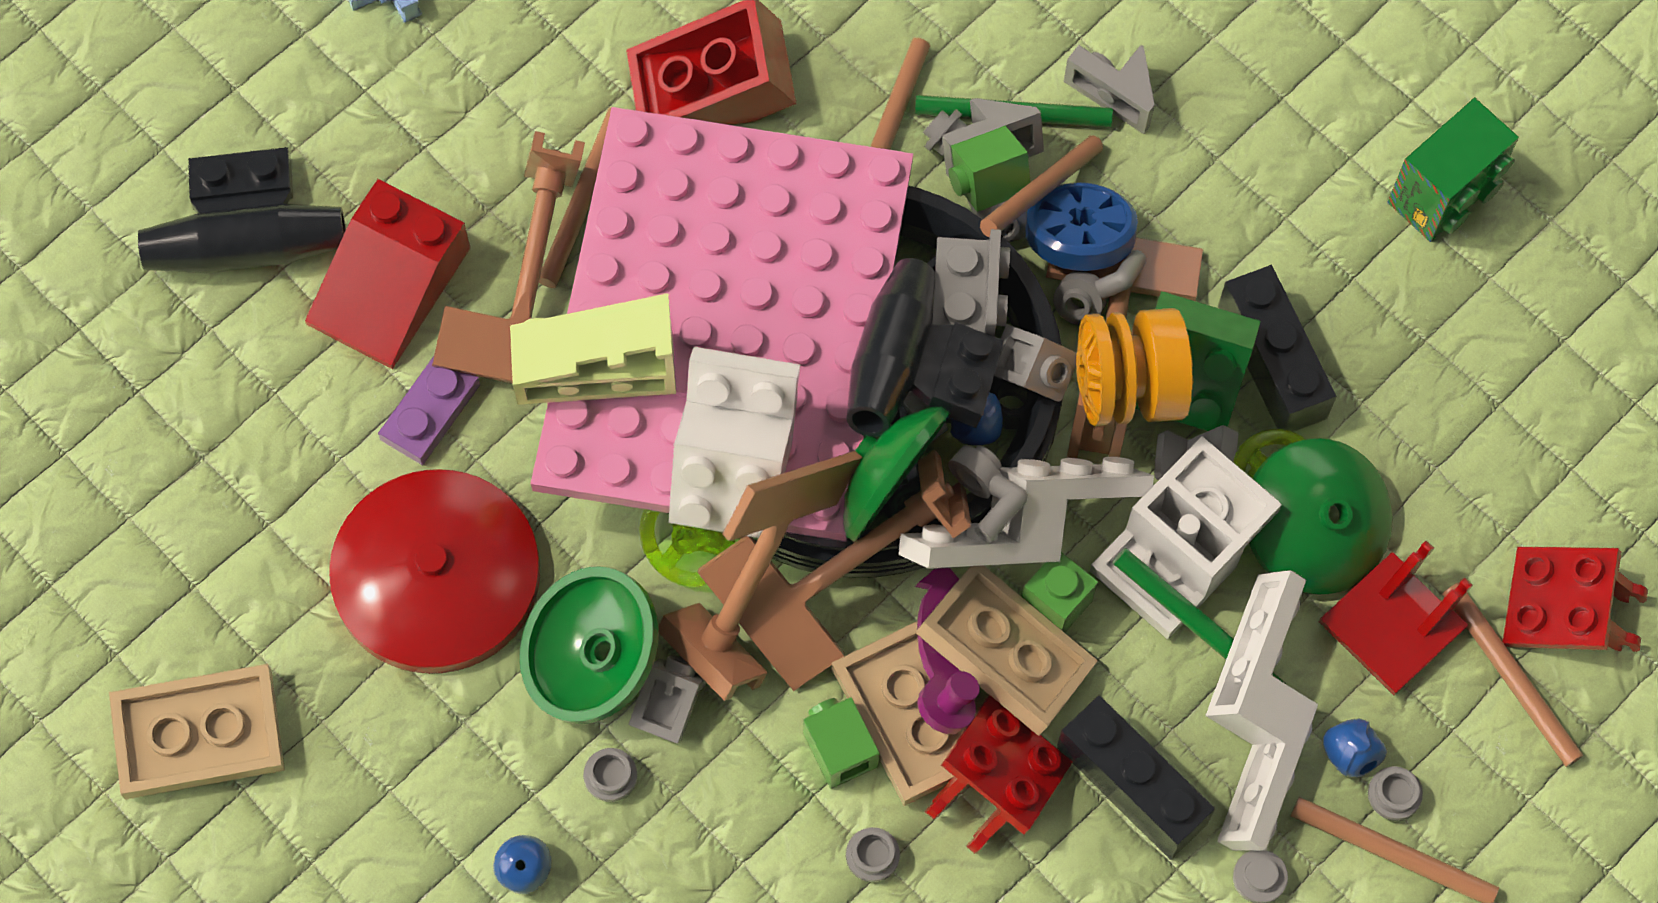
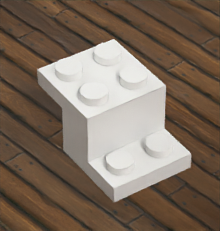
M693 347L689 360L687 400L674 442L668 523L724 532L747 485L785 473L793 440L800 364ZM762 531L747 536L759 538Z
M1201 436L1132 507L1126 529L1091 564L1090 572L1168 640L1183 623L1112 563L1116 556L1124 548H1127L1193 605L1199 608L1237 568L1246 545L1279 512L1282 504Z

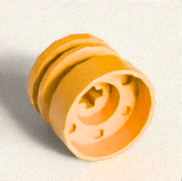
M1175 308L1141 310L1135 316L1132 334L1125 316L1120 312L1111 313L1106 322L1100 314H1087L1082 318L1078 333L1076 373L1084 410L1090 424L1093 426H1107L1112 421L1113 416L1119 424H1128L1133 419L1136 401L1143 418L1148 422L1183 420L1188 415L1192 396V359L1189 338L1180 311Z

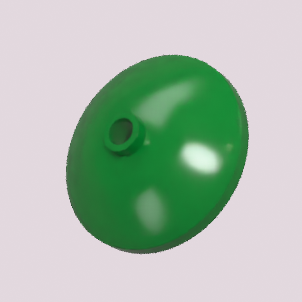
M943 407L927 408L902 417L892 424L878 439L866 435L855 450L862 459L851 476L844 495L843 526L847 538L855 543L866 531L941 430L951 414Z
M1312 438L1296 441L1278 449L1258 468L1253 476V480L1282 504L1279 512L1249 542L1253 554L1267 573L1291 570L1306 580L1302 593L1323 595L1342 592L1356 586L1380 563L1391 537L1393 522L1392 505L1383 478L1375 466L1363 454L1339 441ZM1332 505L1339 511V519L1336 523H1333L1329 518V509Z
M594 566L582 568L565 575L549 587L540 597L528 617L522 634L520 670L529 696L542 711L568 723L589 724L614 715L637 695L653 667L659 639L655 607L646 590L635 579L623 572L609 567Z

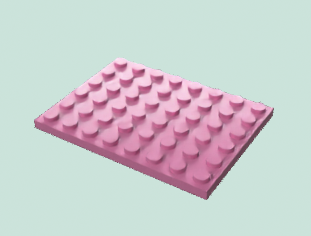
M612 107L567 314L668 293L673 334L676 394L549 402L531 479L532 491L669 513L674 442L687 400L689 360L693 347L800 364L793 440L785 473L855 451L865 436L855 432L847 423L851 366L871 305L895 266L913 164V153ZM846 489L836 506L793 520L786 532L846 542L847 537L845 536L843 526L844 495Z

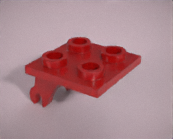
M1427 540L1405 562L1391 552L1318 621L1393 696L1468 626L1454 611L1460 600L1473 586L1466 577L1440 601L1414 575L1424 560L1434 550V547Z
M1517 547L1502 642L1506 647L1608 650L1609 646L1616 651H1622L1623 645H1626L1632 651L1638 652L1641 646V637L1634 633L1626 632L1610 619L1613 597L1619 601L1629 603L1630 596L1635 597L1640 603H1645L1647 601L1648 589L1643 585L1633 583L1619 572L1622 553L1619 548Z
M988 696L975 714L974 719L966 727L942 762L941 766L954 777L932 800L933 803L925 810V813L932 819H935L967 784L972 786L997 807L993 814L974 833V838L966 845L975 854L1007 821L1023 835L1026 834L1073 762L1043 736H1038L992 696Z

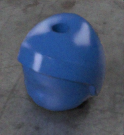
M990 392L983 416L976 428L951 419L952 436L960 443L967 445L991 444L1000 437L1003 429L1000 402L996 395Z
M1360 718L1346 720L1328 729L1323 736V746L1329 760L1337 768V771L1345 777H1361L1377 768L1387 755L1384 743L1370 727V722Z
M519 835L508 839L500 846L494 859V873L497 880L502 886L517 894H529L537 890L544 884L551 869V856L546 844L541 839L529 835ZM518 860H523L526 863L524 870L517 869L516 862Z

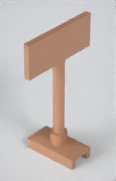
M535 131L524 177L534 179L532 190L536 193V199L511 317L505 319L445 306L432 364L433 367L447 368L456 372L513 384L510 325L524 323L532 318L556 198L562 197L564 186L573 187L581 164L585 142L575 140L571 154L555 149L542 148L545 133Z
M1136 238L1133 250H1139L1145 254L1146 264L1129 289L1109 297L1105 322L1108 316L1114 312H1120L1125 318L1127 317L1130 293L1133 292L1159 297L1161 291L1196 301L1203 249ZM1124 259L1110 267L1087 272L1101 279L1115 273ZM1048 262L1046 278L1063 280L1066 275L1079 270L1062 268ZM1079 392L1067 458H1077L1079 450L1108 454V457H1120L1127 424H1119L1113 416L1112 421L1107 426H1093L1088 421L1081 393Z
M935 449L918 461L921 490L904 501L905 508L797 583H789L773 562H770L739 624L793 691L830 667L832 662L845 656L841 647L806 605L809 599L916 525L923 528V526L938 518L953 538L971 527L966 489L960 482L952 487L949 483L944 484L941 457ZM744 536L698 569V574L723 605L756 544L753 537Z
M856 451L747 485L723 535L729 541L759 531H762L722 610L719 614L712 616L700 603L663 615L658 625L659 634L724 701L731 699L737 687L747 684L752 690L759 688L768 673L736 640L740 632L738 623L776 553L789 524L795 519L838 504L851 476L862 459Z

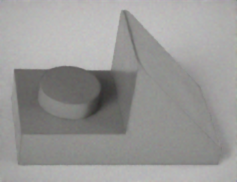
M1078 45L1067 59L1064 82L1101 107L1113 108V115L1142 134H1145L1150 127L1155 104L1144 47L1140 45L1122 69L1118 71L1104 55L1097 52L1091 53Z
M979 98L971 99L972 124L942 135L945 168L948 177L949 168L953 167L951 145L1005 125L1026 149L1028 158L1044 152L1041 112L1032 106Z

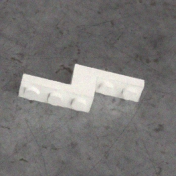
M1104 457L1103 463L1100 465H1092L1093 463L1077 458L1061 459L1060 466H1050L1049 463L1039 460H1018V467H1006L999 470L1002 476L1026 491L1027 501L991 543L984 541L976 534L974 529L979 523H971V527L967 531L962 532L955 538L942 525L923 526L922 533H903L900 535L898 555L926 568L1058 562L1061 557L1067 499L1143 497L1153 487L1154 476L1135 469L1133 460L1121 457ZM993 495V497H992V506H991V509H992V508L997 504V502L1000 500L999 498L995 497L994 495Z
M1291 570L1257 576L1205 715L1252 744L1217 840L1233 851L1266 850L1269 841L1277 829V818L1287 791L1294 782V771L1302 748L1310 737L1312 721L1318 707L1317 703L1272 676L1274 667L1282 657V645L1290 623L1299 610V599L1306 583L1305 579Z

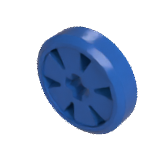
M1066 183L1056 187L1027 211L1026 238L1032 250L1042 259L1053 265L1079 271L1099 270L1119 263L1131 253L1136 242L1138 218L1131 203L1112 189L1090 183Z

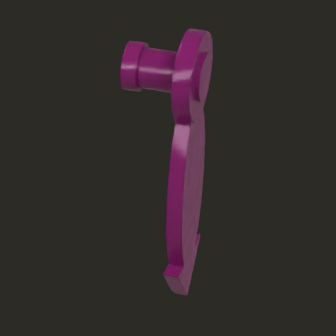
M950 567L935 568L916 584L915 587L927 590L921 600L917 630L958 582L959 578ZM917 635L922 664L930 678V681L923 687L918 696L919 712L924 721L934 730L944 734H957L963 731L975 717L976 706L974 699L979 694V683L972 674L959 670Z

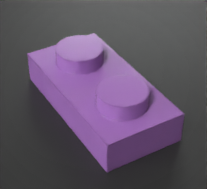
M434 356L378 432L382 442L422 466L480 386L479 378L475 375L456 372L447 368L433 367Z

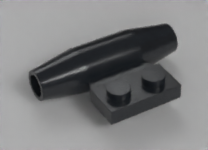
M284 147L188 158L189 198L192 208L197 214L138 231L139 256L144 270L213 273L289 264L337 250L346 231L342 207L288 204L290 199H293L292 165L289 149Z
M915 258L900 260L871 305L851 366L847 407V423L855 432L861 435L877 437L888 430L910 391L928 405L927 408L943 407L951 413L948 418L974 428L978 426L983 416L1004 340L955 322L954 325H932L935 274L933 269L922 260Z

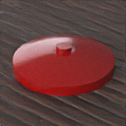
M443 469L423 470L399 476L382 484L366 495L353 508L336 536L330 558L329 579L334 604L342 622L352 637L367 652L377 659L402 670L427 674L447 673L471 667L488 659L505 647L517 635L529 617L536 601L540 582V560L535 537L527 518L517 504L501 489L480 477L464 472Z

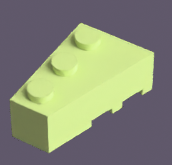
M668 293L549 318H533L524 323L510 325L512 379L517 405L676 394L673 334Z

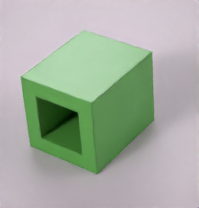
M1006 125L951 145L953 167L949 168L948 171L951 185L955 193L959 197L964 195L977 212L1009 200L1031 182L1028 152Z
M1061 552L1060 561L1045 562L1025 584L1022 598L1065 633L1092 603L1098 581Z
M852 697L839 703L836 698H831L815 705L808 711L809 717L803 719V735L830 789L878 768L879 751Z

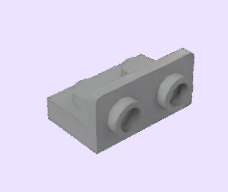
M991 229L989 240L937 237L932 325H954L955 322H958L994 337L996 326H1006L1008 295H998L999 278L1008 279L1010 248L1000 247L1001 230Z

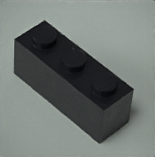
M1272 264L1226 281L1218 308L1261 321L1247 368L1280 436L1326 420L1337 396Z
M1100 695L1061 730L1056 748L1073 762L1072 764L1170 861L1208 825L1216 808Z

